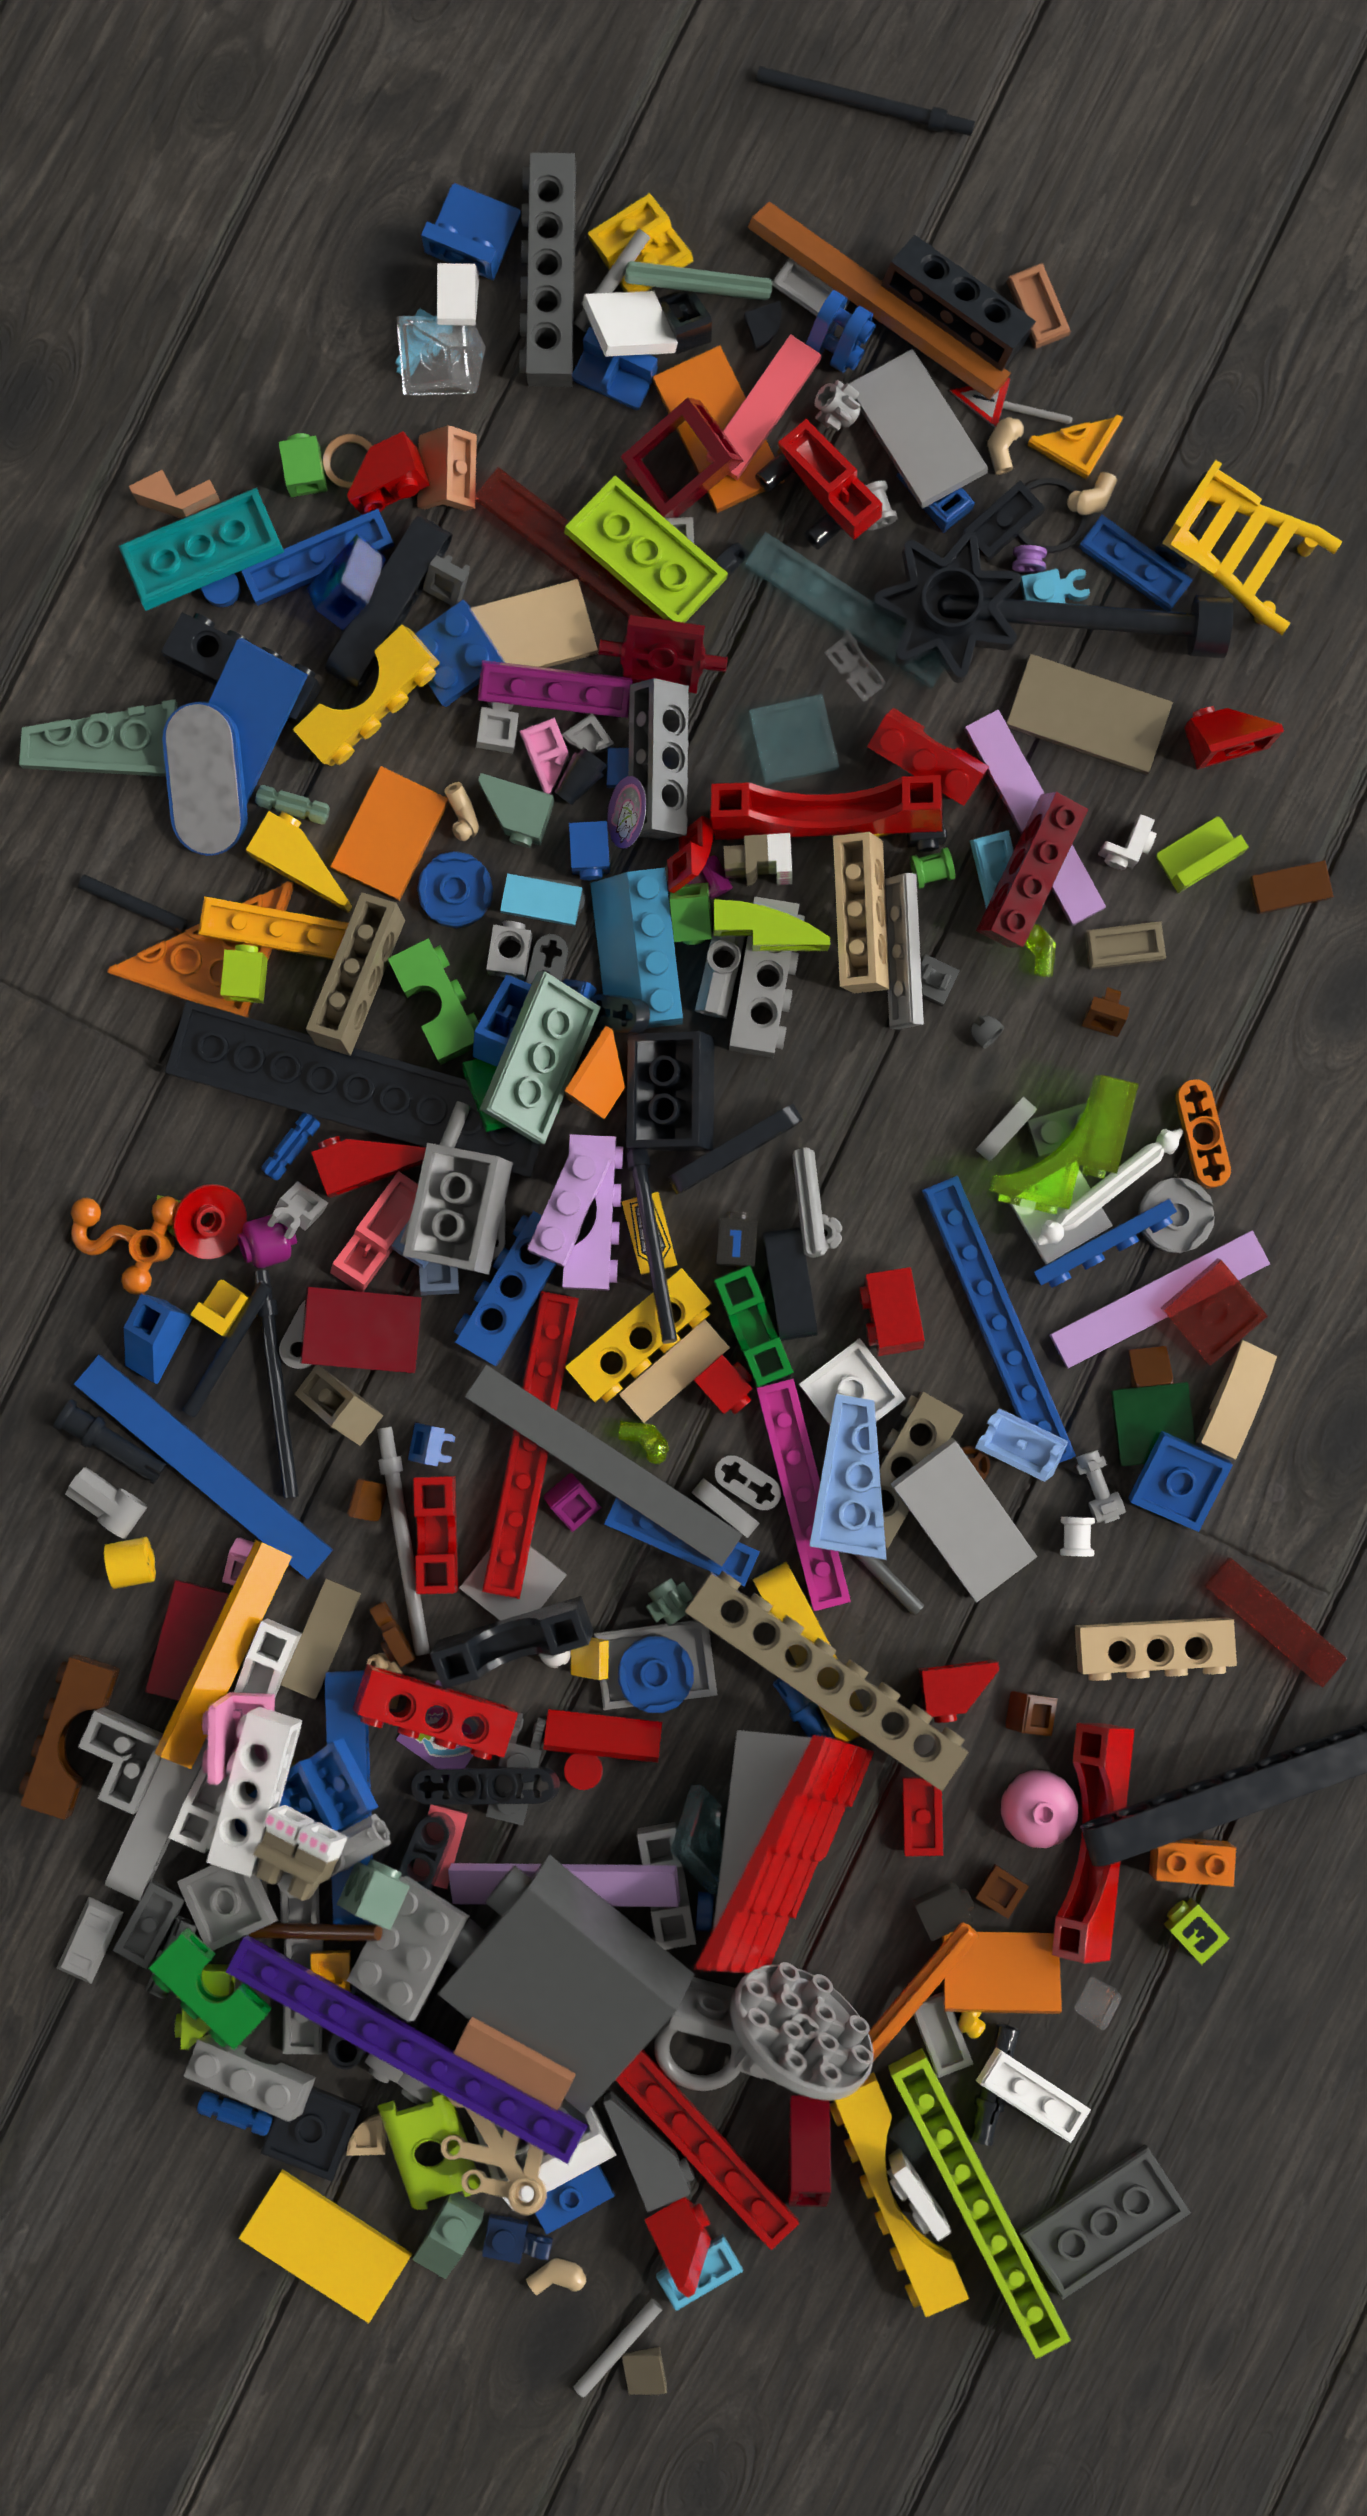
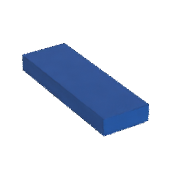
M1104 515L1099 517L1078 547L1166 611L1172 610L1193 580Z

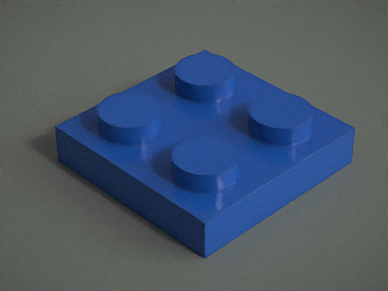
M465 600L460 601L415 633L440 662L434 669L436 671L435 676L428 684L440 703L445 707L479 684L482 660L506 663Z
M1161 1431L1128 1499L1137 1506L1199 1532L1233 1464L1230 1460Z

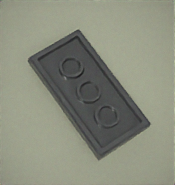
M1144 2145L1018 2231L1063 2300L1188 2216L1191 2212L1147 2145Z

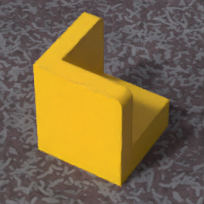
M219 1280L205 1302H198L190 1315L221 1336L226 1337L248 1301L249 1296L225 1280Z

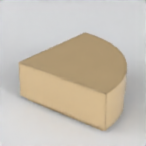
M380 2113L366 2118L356 2127L348 2143L347 2156L386 2154V2130Z

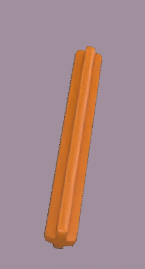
M962 1922L957 1926L869 2030L868 2033L873 2047V2062L977 1941L979 1935L969 1924Z

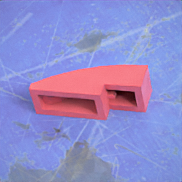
M397 1172L357 1226L352 1238L332 1263L330 1272L332 1275L356 1291L364 1292L393 1251L391 1245L410 1219L418 1188L417 1183L401 1172Z

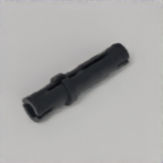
M996 2024L989 2058L996 2047L1013 2058L1021 2030L1004 2024ZM982 2086L980 2095L975 2097L974 2104L977 2107L968 2139L979 2144L992 2146L997 2120L1000 2112H1004L1006 2103L1003 2102L1001 2097Z

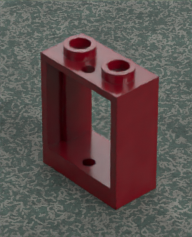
M689 397L620 456L627 465L625 472L629 479L636 486H642L649 496L646 499L647 503L666 518H678L743 462L741 456L701 400ZM684 421H687L714 459V462L669 500L641 459Z

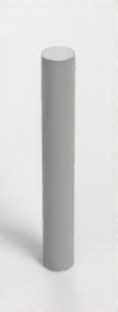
M638 228L594 293H613L625 275L626 264L630 261H635L649 241V235ZM583 308L573 324L583 332H586L591 324Z
M651 2298L573 2386L574 2390L581 2397L585 2398L663 2310L656 2300Z

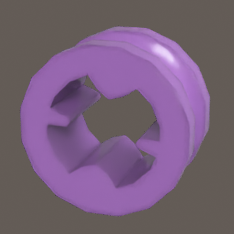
M1021 545L1013 549V555L1017 557V560L1012 563L1014 571L1021 573L1045 571L1046 563L1042 561V558L1047 555L1045 548L1036 545Z

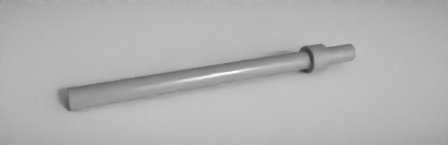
M392 1427L377 1429L382 1459L378 1460L380 1474H385L415 1656L430 1653L421 1596L416 1594V1566L400 1472L403 1471L401 1456L396 1454Z

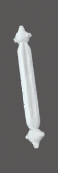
M1181 1128L1174 1131L1163 1129L1158 1135L1156 1143L1144 1146L1060 1212L1056 1221L1047 1220L1042 1226L1041 1235L1036 1241L1037 1245L1041 1246L1047 1243L1059 1244L1063 1238L1064 1231L1076 1228L1160 1162L1164 1153L1173 1154L1179 1145V1139L1184 1131Z

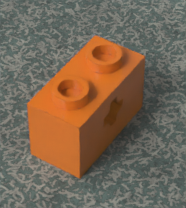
M1184 1838L1150 1850L1149 1875L1156 1881L1234 1887L1236 1847L1228 1841Z

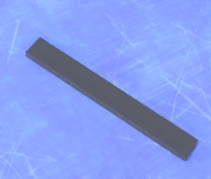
M488 1365L484 1367L466 1394L465 1398L719 1566H723L742 1537V1533Z

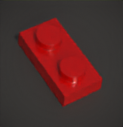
M902 1777L904 1856H943L942 1791L922 1777Z

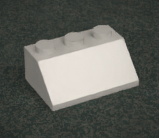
M565 2099L560 2105L559 2110L588 2125L568 2164L546 2152L543 2153L539 2178L544 2182L547 2192L616 2156L606 2127L594 2104L584 2115ZM495 2124L501 2136H503L504 2129ZM474 2126L480 2145L488 2147L481 2133ZM519 2138L515 2159L521 2169L524 2170L530 2145L527 2141ZM487 2164L493 2179L509 2181L500 2166ZM525 2186L522 2189V2198L525 2201L533 2199L534 2191L530 2186ZM503 2197V2199L510 2206L508 2198Z

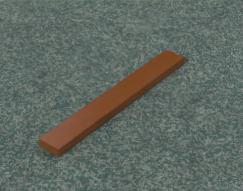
M768 202L751 218L748 225L751 231L831 288L846 296L852 303L872 312L876 320L986 398L991 400L1011 375L1009 371L1004 369L1001 372L882 287L881 280L771 202Z

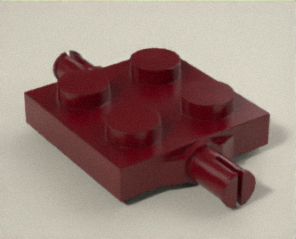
M629 615L627 634L623 642L600 639L598 655L620 657L624 668L623 677L632 678V684L656 678L689 686V693L697 694L698 682L703 669L726 673L728 660L727 656L706 654L703 644L705 625Z

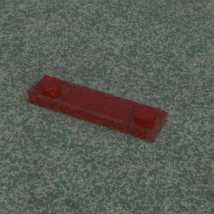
M1228 1557L1204 1585L1320 1687L1323 1688L1347 1660L1342 1653L1232 1558Z

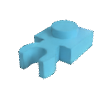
M1058 569L1021 576L1020 585L1023 598L1030 601L1065 603V598L1067 597L1073 601H1083L1088 598L1090 590H1077L1074 588L1073 582L1084 579L1086 572L1083 569H1077L1070 572L1067 578L1060 579Z

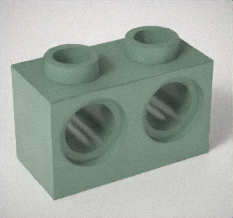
M370 1859L367 1866L357 1862L353 1866L336 1905L360 1918L391 1930L410 1885L399 1881L401 1872Z

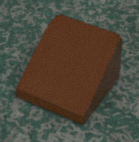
M1167 1346L1128 1350L1132 1388L1174 1383Z
M363 1478L356 1480L347 1512L348 1516L374 1522L379 1521L387 1495L386 1484Z
M1011 1691L1005 1724L1006 1728L1020 1733L1052 1736L1058 1698Z

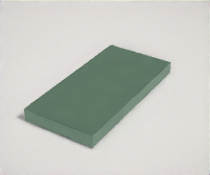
M537 971L480 1110L536 1144H545L564 1098L565 1089L571 1081L601 1007L549 973Z

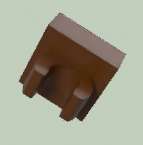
M1107 987L1102 998L1093 996L1085 1012L1082 1027L1118 1037L1127 1021L1130 1007L1119 1004L1122 991Z

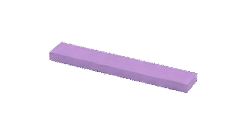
M996 710L966 726L964 731L981 762L989 766L987 773L1022 835L1040 794H1044L1000 711ZM1072 845L1051 888L1071 926L1106 908Z
M1252 1230L1050 1334V1337L1066 1368H1070L1270 1265V1262Z
M451 1863L448 1875L453 1904H486L485 1901L514 1865L531 1877L541 1864ZM562 1864L611 1906L678 1907L681 1900L676 1865Z

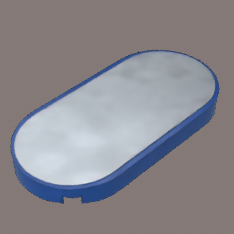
M193 702L179 707L168 718L162 738L172 828L179 841L186 848L201 855H217L230 850L243 836L248 822L239 731L230 715L228 716L225 711L221 710L222 708L210 702Z

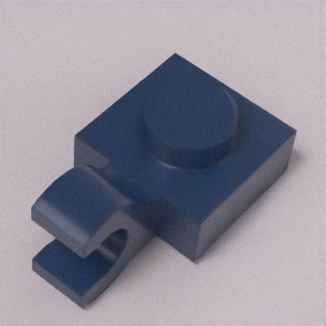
M490 2214L482 2257L520 2264L523 2253H526L534 2258L548 2260L553 2238L527 2233L529 2221Z

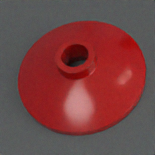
M207 1184L197 1187L186 1194L176 1208L173 1219V1230L176 1240L186 1252L194 1257L201 1259L221 1257L238 1245L237 1234L242 1233L243 1225L247 1222L246 1208L241 1198L225 1186ZM209 1212L210 1220L205 1224H201L202 1216Z

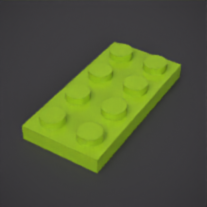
M616 475L565 526L564 533L664 620L685 623L723 584L728 576V573Z

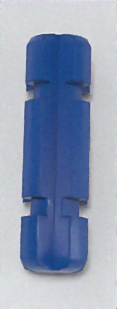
M303 1113L296 1121V1128H291L273 1151L275 1155L272 1158L269 1156L262 1165V1171L272 1179L279 1180L287 1170L284 1167L287 1164L291 1165L308 1143V1136H313L319 1129L320 1122L312 1115Z
M204 2092L201 2095L197 2106L199 2114L210 2118L212 2115L217 2116L216 2120L244 2130L247 2127L252 2128L251 2132L261 2136H265L269 2132L273 2121L272 2114L259 2110L258 2113L254 2112L253 2107L227 2098L220 2100L218 2099L219 2095L210 2092Z

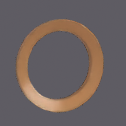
M354 434L342 435L334 439L327 446L323 456V467L327 477L335 485L345 489H350L353 482L340 480L332 472L330 462L334 451L347 443L361 445L367 451L373 446L365 438Z

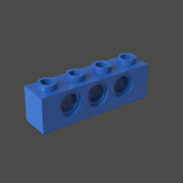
M535 1211L532 1212L530 1217L525 1215L521 1217L512 1233L517 1237L515 1243L510 1250L505 1247L502 1249L493 1265L498 1270L491 1283L484 1280L473 1299L478 1302L471 1316L465 1313L454 1330V1333L459 1335L455 1343L496 1367L558 1265L542 1257L538 1263L533 1265L525 1264L521 1260V1251L526 1245L530 1244L542 1215ZM511 1276L519 1278L523 1285L521 1293L513 1298L504 1296L501 1290L503 1281ZM490 1309L499 1310L503 1316L502 1325L494 1331L486 1330L482 1324L484 1313Z

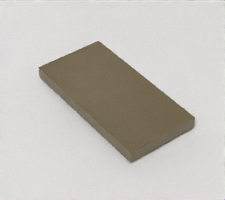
M1030 654L1006 724L1010 729L1148 775L1173 702Z

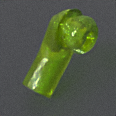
M1034 924L1025 943V946L1036 956L1034 975L1052 977L1056 942L1043 927Z
M620 1421L619 1440L640 1442L647 1452V1460L653 1464H660L666 1460V1453L669 1451L668 1441L653 1424Z

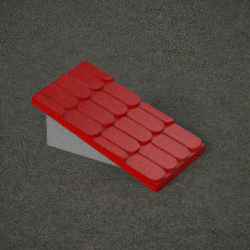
M737 1730L714 1929L695 1966L696 1969L750 1973L754 1969L772 1964L789 1919L796 1918L817 1864L826 1857L846 1807L853 1806L874 1751L824 1736L813 1735L812 1738Z

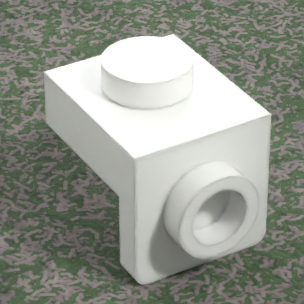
M1141 814L1133 825L1125 848L1105 841L1098 855L1106 858L1104 862L1111 867L1125 870L1126 867L1133 869L1138 863L1142 852L1148 854L1157 833L1152 832L1151 829L1155 820Z

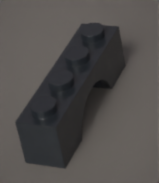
M582 1596L437 1640L430 1655L442 1688L446 1689L479 1679L490 1670L521 1657L534 1654L554 1656L587 1646L590 1643L594 1630Z

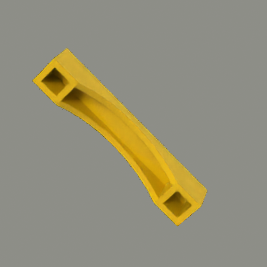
M872 2072L856 2092L845 2098L835 2099V2102L830 2104V2110L837 2126L845 2124L850 2138L844 2140L852 2162L860 2160L865 2174L859 2176L867 2198L875 2197L880 2207V2211L874 2214L882 2234L891 2233L896 2247L890 2249L895 2265L899 2272L904 2269L907 2271L911 2283L905 2285L911 2303L914 2308L921 2306L925 2317H929L966 2301L969 2297L950 2251L933 2243L913 2226L901 2211L890 2190L887 2180L885 2151L892 2115L876 2075Z

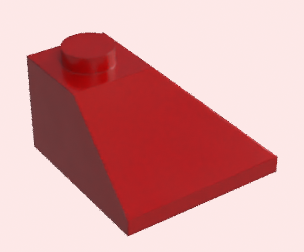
M1214 706L1202 708L1192 713L1193 718H1190L1184 727L1197 770L1269 749L1284 732L1281 723L1230 708L1215 711Z

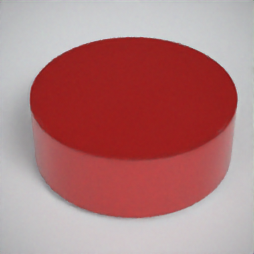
M573 1753L567 1759L564 1767L567 1782L579 1790H588L596 1786L603 1773V1765L600 1758L593 1755Z

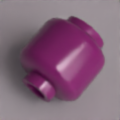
M272 1214L247 1221L243 1225L242 1233L237 1234L239 1248L246 1263L252 1262L257 1268H266L289 1260L292 1252L291 1246L297 1244L296 1235L290 1239L284 1237L288 1229L284 1224L276 1223L273 1227L267 1225Z

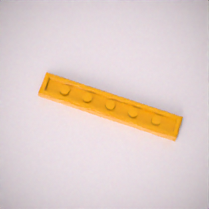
M255 1540L154 1754L192 1769L207 1737L203 1733L202 1726L204 1713L209 1710L210 1705L228 1693L292 1556Z

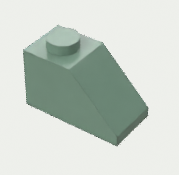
M480 773L478 779L480 788L504 834L510 836L509 841L530 848L532 843L541 846L554 806L553 795Z
M458 2193L448 2195L412 2260L446 2279L464 2254L481 2224L485 2209Z

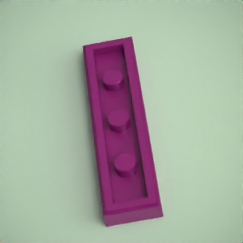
M482 660L478 700L628 718L630 685L633 683V680L627 677Z

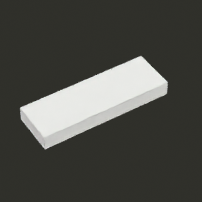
M997 2047L976 2079L979 2084L1070 2143L1091 2110Z

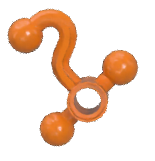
M169 1196L159 1198L152 1206L151 1213L154 1222L151 1229L138 1231L130 1226L115 1225L106 1230L97 1240H90L86 1233L87 1228L92 1227L99 1221L101 1209L95 1200L87 1197L81 1198L71 1208V1216L74 1221L71 1229L72 1241L77 1249L84 1254L92 1256L104 1253L118 1240L129 1242V1253L136 1260V1263L124 1271L121 1282L123 1288L128 1293L134 1295L143 1294L151 1286L152 1278L149 1270L152 1263L165 1261L174 1251V1239L167 1229L173 1225L174 1214L179 1202ZM150 1236L157 1243V1250L154 1255L149 1253L146 1246Z

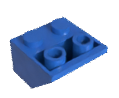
M509 975L505 976L474 1031L473 1057L496 1067L498 1066L531 984Z

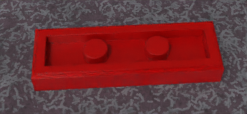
M548 1709L543 1750L658 1763L662 1722Z

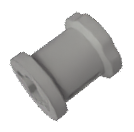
M876 481L865 485L883 503L882 517L867 530L880 529L895 522L898 517L896 512L892 511L885 492L888 489L887 483L885 481Z

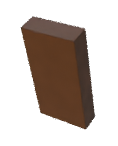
M1326 860L1250 877L1257 914L1329 900L1334 897Z

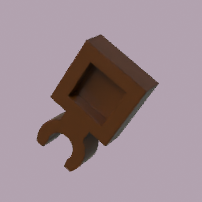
M386 1601L369 1609L385 1639L380 1644L388 1660L391 1663L397 1661L401 1668L416 1659L417 1656H415L414 1650L400 1625L394 1619Z

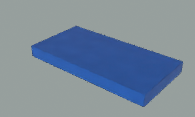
M239 638L209 702L222 708L221 710L225 711L228 716L230 715L237 725L241 743L246 804H248L308 675L247 640Z

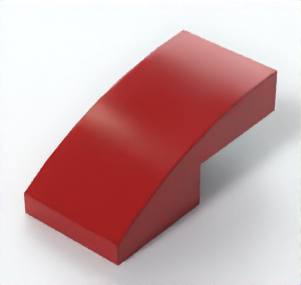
M701 816L687 827V836L679 837V851L667 860L669 892L676 893L703 870L710 855L714 830L710 819Z

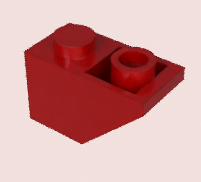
M404 431L369 448L347 493L350 503L361 515L375 509H379L381 512L386 506L403 498H410L416 495L419 490L430 486L418 448Z

